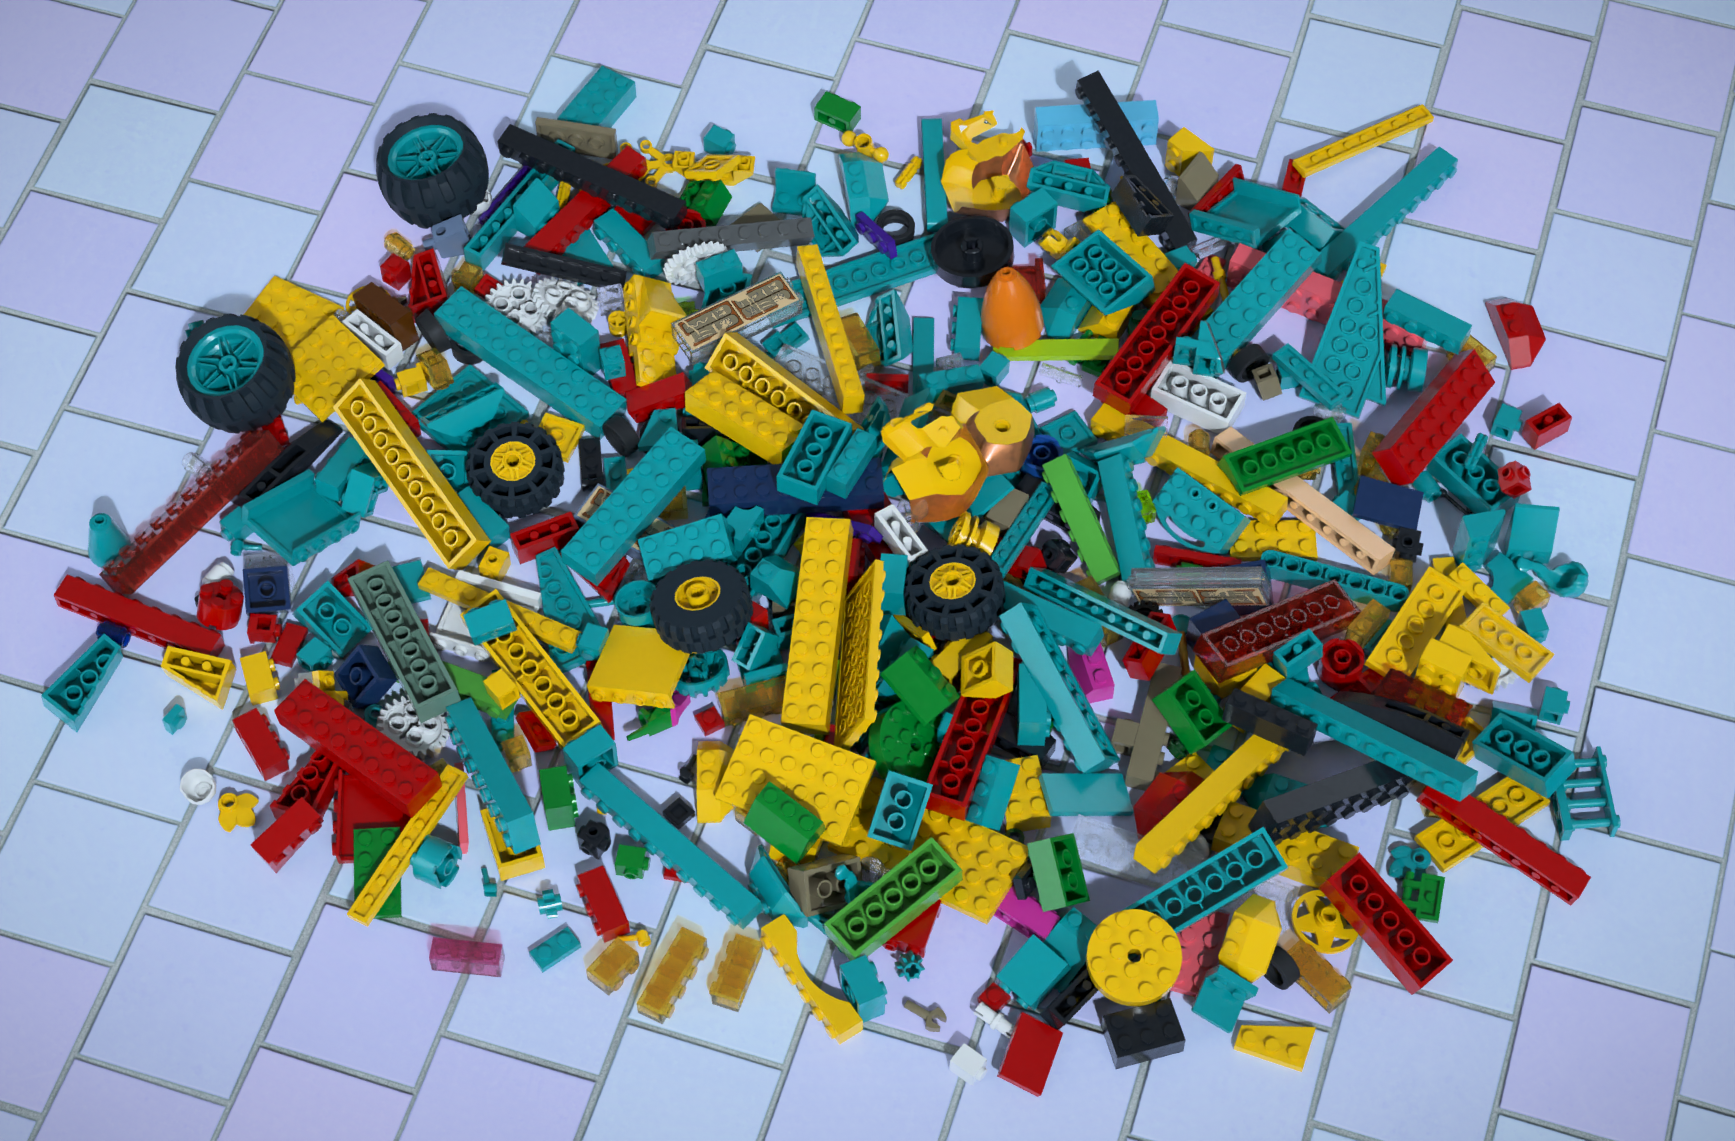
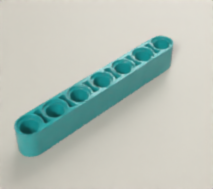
M942 118L921 119L926 227L927 232H937L948 223L946 192L941 183L944 170Z
M1266 550L1261 555L1260 560L1265 559L1266 563L1273 564H1267L1270 569L1271 579L1392 612H1399L1409 597L1408 589L1402 584L1275 550Z

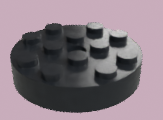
M975 215L960 217L942 226L933 237L931 243L932 264L938 276L958 288L988 286L998 270L1004 267H1012L1015 257L1013 237L1007 227L995 219Z

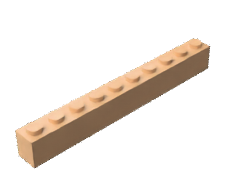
M1230 426L1214 437L1210 453L1221 459L1223 455L1254 445V443ZM1295 476L1267 486L1288 497L1287 511L1372 575L1377 574L1390 564L1395 551L1394 547L1300 477Z

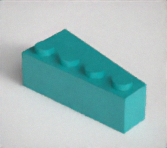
M103 634L41 695L44 707L77 733L122 661L121 646L106 634Z

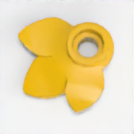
M233 793L223 794L218 801V809L220 811L218 821L220 826L226 832H231L236 825L240 827L254 826L256 817L252 808L258 804L259 800L249 793L238 796ZM233 803L232 806L226 807L227 804Z

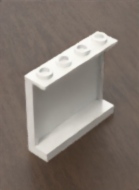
M458 570L456 579L488 593L497 589L507 601L538 614L543 605L542 596L539 592ZM449 602L435 633L430 632L429 634L434 647L441 651H452L462 657L470 656L483 663H494L480 644L474 645L469 630L460 617V614L467 609Z

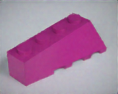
M1101 643L1091 657L1085 654L1079 655L1072 648L1068 647V664L1089 703L1113 699L1115 684Z

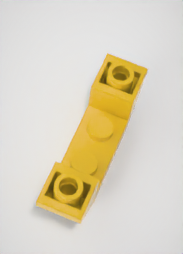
M675 151L672 169L685 177L684 171L696 163L695 152ZM739 155L741 163L736 165L734 170L725 173L722 179H720L724 185L735 186L754 174L755 156Z

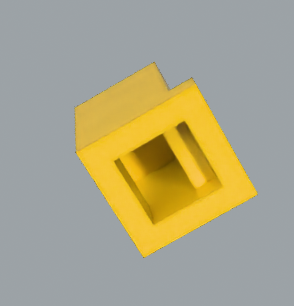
M420 362L415 363L416 367L397 372V378L394 379L397 391L401 390L404 398L428 391L426 378Z

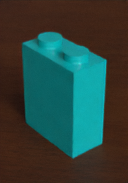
M1033 934L996 977L1000 981L998 986L1008 995L1012 991L1018 997L1016 1002L1024 1009L1030 1007L1035 1011L1067 975L1071 967Z

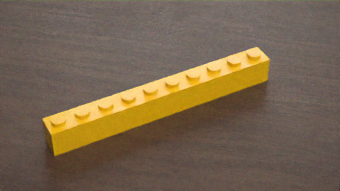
M818 245L797 246L796 267L840 410L844 414L863 412L865 394Z
M1103 403L1091 418L1090 430L1096 437L1110 441L1153 427L1132 416L1128 417ZM1165 433L1153 455L1145 458V461L1150 465L1166 471L1169 475H1172L1177 467L1226 503L1239 509L1243 514L1258 519L1262 524H1267L1274 528L1287 510L1288 497L1269 487L1240 496L1227 475L1217 466L1219 461Z
M1253 734L1136 844L1133 859L1154 874L1161 868L1165 869L1176 854L1180 855L1189 841H1195L1203 828L1207 829L1217 815L1221 816L1225 812L1228 804L1236 802L1244 789L1248 790L1258 776L1262 777L1272 763L1276 764L1282 753L1289 750Z

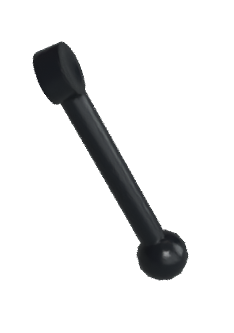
M1445 489L1440 490L1442 492L1440 497H1445L1463 514H1474L1473 512L1466 511L1452 499Z

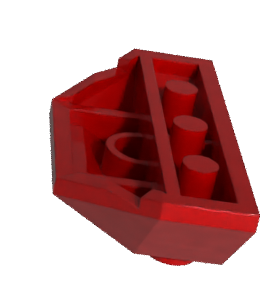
M1507 298L1486 301L1485 306L1510 369L1531 367L1546 341L1534 307Z
M1193 771L1160 772L1133 806L1138 842L1205 779Z

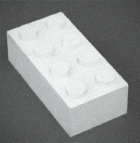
M1171 359L1151 390V398L1168 409L1167 412L1214 433L1220 434L1230 426L1233 427L1245 406L1247 392L1213 377L1192 374V368L1186 365L1173 364Z

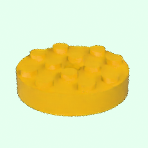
M1138 909L1122 910L1106 917L1093 931L1086 954L1087 970L1095 987L1111 1001L1125 1006H1144L1161 999L1174 986L1182 964V949L1173 928L1156 914ZM1128 955H1140V961L1131 962L1128 959Z

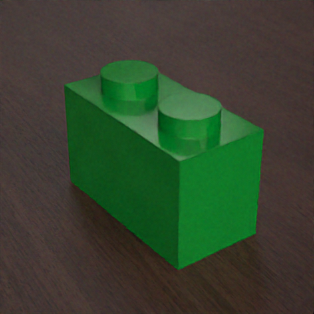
M826 91L814 107V120L843 133L848 130L853 131L861 120V106Z

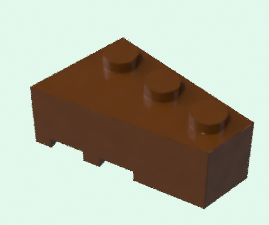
M370 282L352 295L356 308L401 343L402 351H405L419 340L411 309L400 304L395 296L391 297L388 295L383 287H378L373 282Z

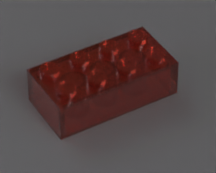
M1392 668L1387 672L1374 693L1376 696L1394 699L1427 710L1464 728L1473 708V705L1463 699L1449 695L1441 689H1436L1425 684L1422 680L1414 679L1402 671Z

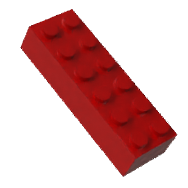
M1360 852L1318 887L1411 995L1423 988L1453 961L1449 954Z

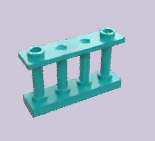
M1596 746L1592 758L1575 759L1576 768L1594 767L1596 778L1567 779L1551 795L1560 841L1570 840L1575 829L1608 827L1609 836L1615 837L1618 828L1621 826L1620 816L1616 815L1607 776V757L1605 754H1602L1601 746ZM1599 786L1601 798L1570 800V798L1566 797L1565 791L1569 788ZM1603 807L1605 818L1574 820L1570 816L1571 809Z

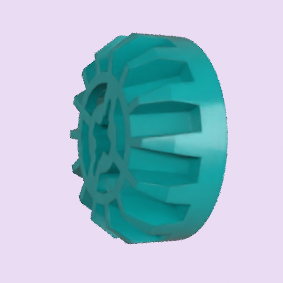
M721 649L714 652L708 651L705 654L691 653L675 690L684 696L690 694L692 698H697L698 694H703L704 697H707L708 692L711 690L717 693L720 686L723 687L728 681L727 677L730 675L726 654ZM690 676L691 682L687 683L686 681Z

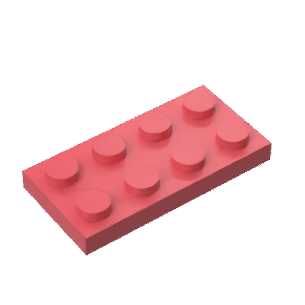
M1216 911L1177 934L1182 949V964L1178 978L1170 991L1193 997L1197 996L1207 970L1218 964V955L1223 944L1230 914Z

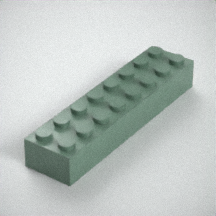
M389 561L382 562L347 578L353 595L420 723L447 712V706L460 702L461 699L456 686Z

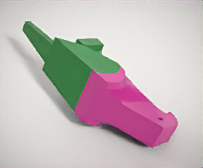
M675 690L672 695V700L675 704L674 709L658 707L648 710L644 708L639 709L638 718L642 727L627 735V740L631 741L647 734L650 737L678 725L680 716L691 702L690 694L684 696Z

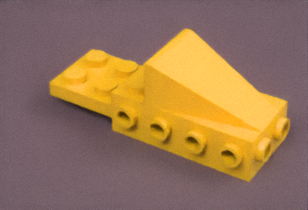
M634 274L623 287L629 356L634 357L636 386L642 387L676 375L674 355L679 350L676 335L679 330L674 324L688 316L675 300L671 283Z

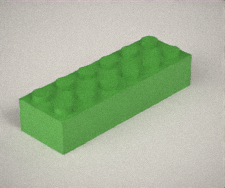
M931 837L824 923L825 933L850 961L864 955L868 957L963 880L962 869Z

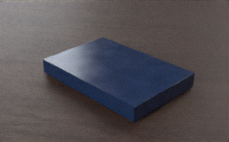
M1361 475L1352 517L1396 529L1403 527L1417 530L1424 492Z

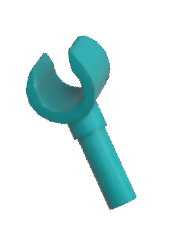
M234 540L230 547V553L234 556H241L243 550L262 551V545L244 544L241 540Z
M482 868L484 896L496 897L497 883H490L487 868Z

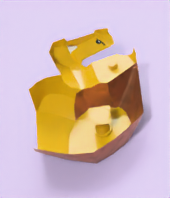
M994 110L984 111V114L964 121L960 118L954 120L950 125V139L961 150L955 151L946 159L941 179L954 213L966 216H985L1003 222L1010 217V207L1031 193L1026 186L1030 169L1034 166L1022 142L1025 130L1021 127L1017 133H1001L976 144L971 142L973 137L997 125L996 118L993 115Z
M998 386L957 393L950 416L956 418L961 424H966L988 463L987 477L1018 472L1023 466L1033 442L1034 421L1032 414Z
M926 403L916 408L913 414L904 418L891 419L881 430L883 443L899 456L892 461L887 474L891 470L893 471L910 501L911 523L939 522L960 516L964 511H967L977 497L989 470L988 463L965 423L961 424L953 416H941L923 428H916L911 424L912 420L932 411L934 406L932 403Z

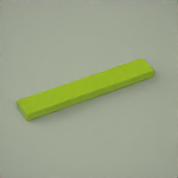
M1119 338L1041 339L1020 350L1005 347L997 349L993 347V351L1004 355L1010 361L1112 360L1119 351Z

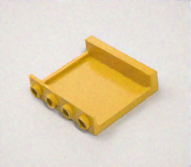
M614 624L586 686L592 700L599 702L608 701L619 704L626 703L674 709L675 704L672 700V695L690 654L684 653L682 650L677 651L664 643L655 628Z

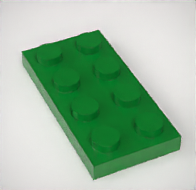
M400 827L354 829V902L401 834ZM402 877L374 919L402 917Z

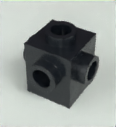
M1400 527L1398 538H1393L1392 547L1395 548L1394 559H1398L1402 563H1416L1417 555H1422L1424 543H1420L1422 531Z
M1050 539L1042 546L1041 552L1047 569L1054 573H1066L1078 558L1070 549L1071 546L1067 541L1063 539Z
M590 819L586 825L580 827L577 833L579 849L598 860L611 845L610 830L602 822L596 823Z

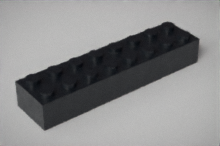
M1375 760L1263 801L1249 822L1248 828L1253 833L1264 827L1276 846L1285 839L1293 840L1297 838L1301 833H1312L1320 826H1330L1342 818L1345 820L1349 819L1355 813L1368 812L1374 806H1384L1396 798L1398 800L1403 799L1409 794L1408 790L1417 780Z

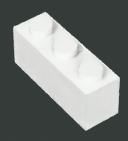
M358 309L342 321V324L384 363V367L387 370H390L404 358L401 343Z
M894 504L875 513L874 528L884 536L883 540L894 554L908 555L909 569L913 564L917 563L916 560L920 556L928 554L927 548Z

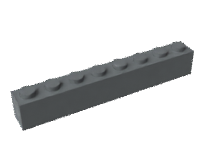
M809 217L658 231L651 233L647 243L650 259L654 260L673 258L672 255L679 254V250H686L687 246L692 248L694 244L701 245L703 242L705 244H708L710 241L713 244L719 242V244L723 243L728 251L734 249L738 252L808 245L815 236L812 220Z

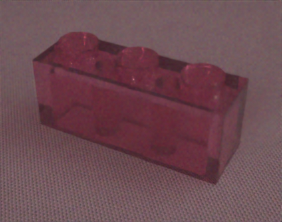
M433 937L429 955L433 971L491 977L502 976L505 960L503 944Z

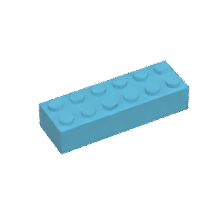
M1156 100L1118 102L1142 145H1156L1159 123ZM1085 104L1035 108L1034 139L1036 152L1107 147L1102 133H1098L1095 128L1094 119L1092 116L1089 117L1084 108Z

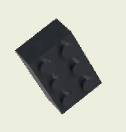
M1171 998L1103 1015L1101 1029L1115 1069L1184 1051L1186 1039Z

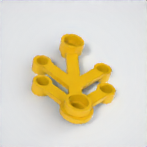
M643 140L640 143L641 152L651 155L656 161L646 159L648 170L638 180L642 181L650 170L658 169L653 176H648L645 180L646 184L656 188L658 182L666 173L675 172L672 169L674 155L662 154L652 147V143L649 140ZM628 142L622 143L620 146V152L626 146L632 148V145ZM648 145L649 148L644 149L643 146ZM672 161L671 164H666L665 162ZM654 181L655 183L651 185L648 182Z

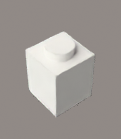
M964 1043L951 1058L949 1070L973 1086L977 1080L981 1081L988 1071L986 1069L987 1059Z

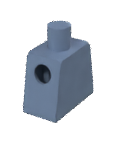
M460 214L433 225L431 228L433 237L423 240L425 251L432 248L434 250L438 249L441 258L445 259L464 255L463 248L472 237Z

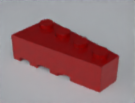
M316 750L310 757L311 760L304 768L301 767L296 773L297 777L292 783L285 786L282 790V795L277 801L274 800L270 804L275 819L284 814L301 797L323 819L336 792L334 780L339 777V770L343 769Z

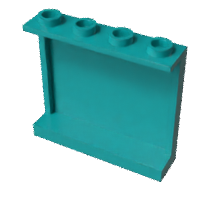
M1233 178L1234 190L1207 212L1194 209L1189 213L1191 228L1195 232L1237 244L1241 243L1257 249L1302 213L1298 194Z
M310 469L242 506L241 521L292 566L305 562L314 554L322 552L325 548L338 543L347 535L355 533L360 527V512L351 516L348 512L342 510L341 506L334 500L316 493V485L314 484L315 473Z

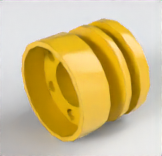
M964 511L953 525L947 545L957 546V544H962L970 548L973 546L980 549V552L991 555L999 536L1000 526L985 520L978 528L979 517L973 516L971 518V513Z

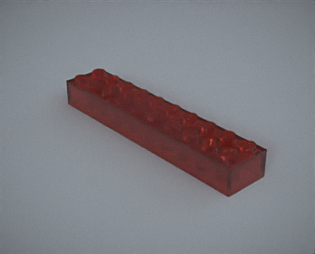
M248 430L240 437L241 441L236 445L230 446L225 451L226 455L223 458L215 460L210 465L211 469L207 473L200 474L195 479L196 483L191 488L187 487L180 493L181 497L176 502L173 501L168 504L161 516L153 518L149 523L150 526L145 531L142 530L134 537L135 541L121 548L118 552L119 556L114 560L108 561L103 566L104 570L99 574L113 591L121 594H133L271 463L284 448L269 430Z

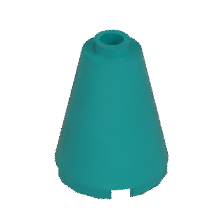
M105 513L95 514L89 521L88 555L92 563L105 569H109L117 564L119 566L124 564L132 552L129 537L109 515Z

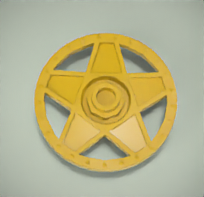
M1313 890L1303 894L1296 901L1291 912L1292 927L1300 941L1310 949L1324 954L1341 953L1351 947L1357 939L1358 933L1355 929H1344L1337 908L1332 903L1326 906L1317 897H1326L1321 890ZM1304 901L1308 914L1297 918L1298 908ZM1302 931L1314 933L1317 944L1310 941ZM1334 937L1348 940L1342 946L1331 948Z

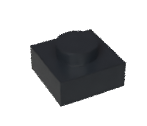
M679 797L663 810V816L679 830L695 816V811Z

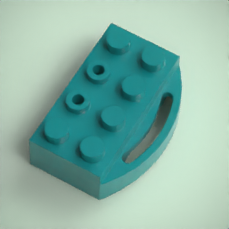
M1178 467L1152 501L1157 515L1167 532L1178 542L1196 552H1209L1214 555L1225 556L1251 521ZM1171 517L1173 522L1184 533L1192 538L1203 541L1205 543L1204 547L1192 545L1181 539L1167 524L1166 518Z

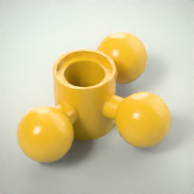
M850 130L842 134L841 140L845 146L851 147L855 145L857 152L874 158V160L880 163L888 160V150L885 147L875 148L869 134L863 133L857 136L855 132Z

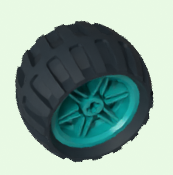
M437 113L414 116L410 120L395 126V129L390 134L387 133L383 138L382 145L378 148L376 175L381 193L390 208L411 225L415 224L420 228L428 229L460 214L465 218L477 210V205L483 202L489 183V167L485 151L476 135L463 122L458 121L453 116L447 114L445 116L438 115Z
M223 314L221 317H212L206 320V323L198 328L195 327L190 332L191 335L187 340L182 342L179 357H176L175 364L177 386L188 408L207 425L228 433H251L264 425H270L280 413L282 414L286 410L287 403L294 394L295 367L285 342L268 325L253 317L242 314L240 316Z

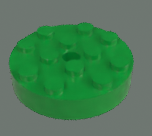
M903 701L889 705L879 711L875 722L871 724L868 741L871 759L876 761L875 768L884 781L889 769L927 782L942 744L937 742V732L942 720L940 716H937L927 725L923 726Z

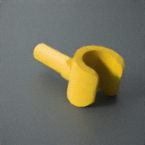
M639 930L633 935L617 936L618 942L638 941L640 947L651 945L650 936L645 930Z

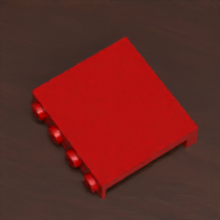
M339 770V777L334 780L335 791H338V799H334V813H337V820L333 821V834H336V842L332 843V855L336 856L339 864L354 863V829L400 827L402 832L411 818L385 799H364L377 793L352 775H344L343 770Z

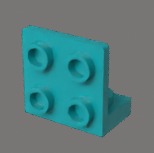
M776 168V192L772 212L802 216V199L816 186V173Z
M778 647L773 652L769 663L765 666L747 670L737 664L746 694L782 686L786 683L788 665L783 663Z
M1220 964L1207 970L1191 1011L1226 1033H1231L1244 1001L1255 997L1259 988Z

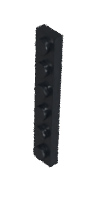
M509 243L504 245L501 265L621 293L623 292L627 274L625 270Z

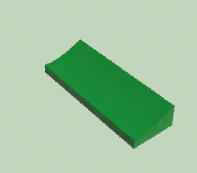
M1330 417L1223 455L1217 466L1227 475L1239 495L1242 496L1350 457L1352 451L1334 418Z

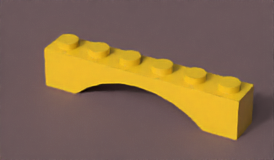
M783 914L761 927L760 941L766 950H771L776 965L779 968L783 967L787 972L786 977L792 986L796 985L800 990L799 995L803 1002L811 1005L813 1008L812 1013L817 1021L822 1020L826 1026L825 1031L832 1040L835 1038L840 1045L863 1030V1020L850 1002L839 1000L825 993L805 973L797 954V930L786 915Z

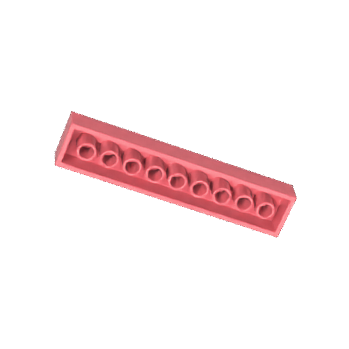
M1239 243L1229 262L1227 286L1234 290L1266 253ZM1312 272L1281 308L1307 317L1309 320L1327 325L1343 283ZM1382 299V316L1385 305L1388 302L1385 299ZM1383 319V339L1386 350L1390 351L1391 345L1397 344V353L1400 354L1401 347L1404 345L1406 346V355L1410 356L1414 347H1426L1428 341L1424 338L1409 333L1405 329Z

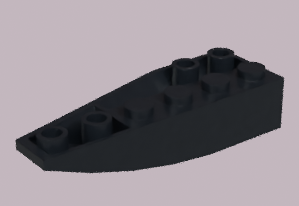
M328 420L319 423L253 467L226 495V499L242 508L244 504L306 471L343 432L342 429Z
M1340 690L1333 698L1334 701L1455 760L1462 753L1470 730L1434 713L1394 699Z

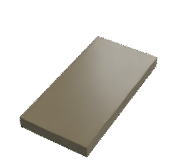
M541 117L536 118L537 136L553 143L560 139L575 147V153L607 159H614L618 155L615 128Z

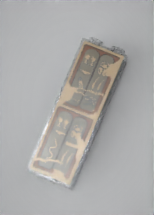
M780 271L671 323L672 336L691 364L695 365L712 356L725 333L737 332L745 339H749L801 314L804 300L802 295L794 290L791 280L788 277L786 278Z
M1262 566L1132 568L1131 576H1128L1127 587L1131 590L1133 598L1138 601L1139 605L1141 600H1145V604H1148L1149 601L1153 602V607L1155 604L1159 605V607L1213 606L1224 599H1227L1232 606H1269L1271 585Z

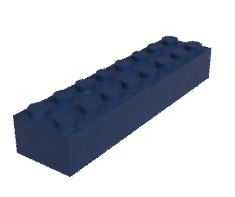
M881 458L871 459L846 499L826 489L818 505L777 491V474L783 464L707 468L710 517L722 514L727 518L735 506L743 510H750L757 505L764 509V516L884 508Z

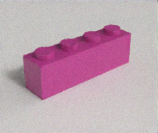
M1012 885L994 914L995 917L1026 937L1030 938L1034 934L1042 942H1044L1061 920V917L1054 910L1043 912L1039 901L1032 896H1029L1026 900H1017L1014 885Z

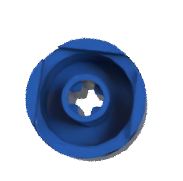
M1043 434L1035 435L1028 456L1020 468L1022 478L1028 473L1034 477H1039L1046 483L1042 475L1044 471L1042 465L1063 455V449L1055 438Z

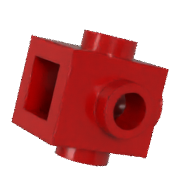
M1515 460L1497 469L1499 476L1498 484L1501 487V491L1515 499L1532 490L1530 482L1531 473L1527 466Z

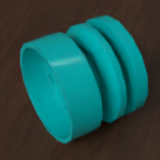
M1392 344L1385 361L1386 388L1391 389L1393 379H1395L1396 389H1400L1402 381H1407L1408 391L1421 393L1426 375L1428 349L1414 347L1411 355L1407 356L1406 346L1402 345L1400 354H1397V344Z
M637 580L625 584L617 592L615 607L622 625L655 628L650 611V598L653 590H656V585L650 581Z

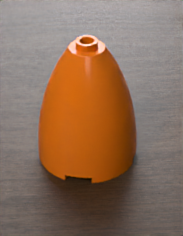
M1004 267L998 270L992 277L982 303V335L988 344L997 349L1000 347L1014 348V350L1026 348L1036 340H1039L1044 327L1042 309L1035 291L1024 276L1011 267Z

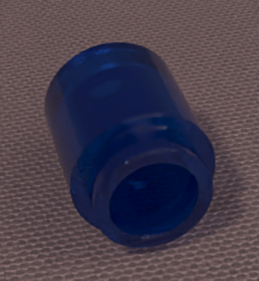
M108 620L100 623L96 629L97 639L106 634L121 648L127 647L130 642L131 632L127 628Z

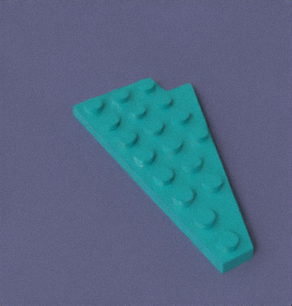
M1362 241L1358 243L1312 361V364L1347 394L1346 400L1332 410L1356 419L1360 418L1366 400L1386 406L1380 248ZM1302 387L1299 398L1326 407L1306 388Z

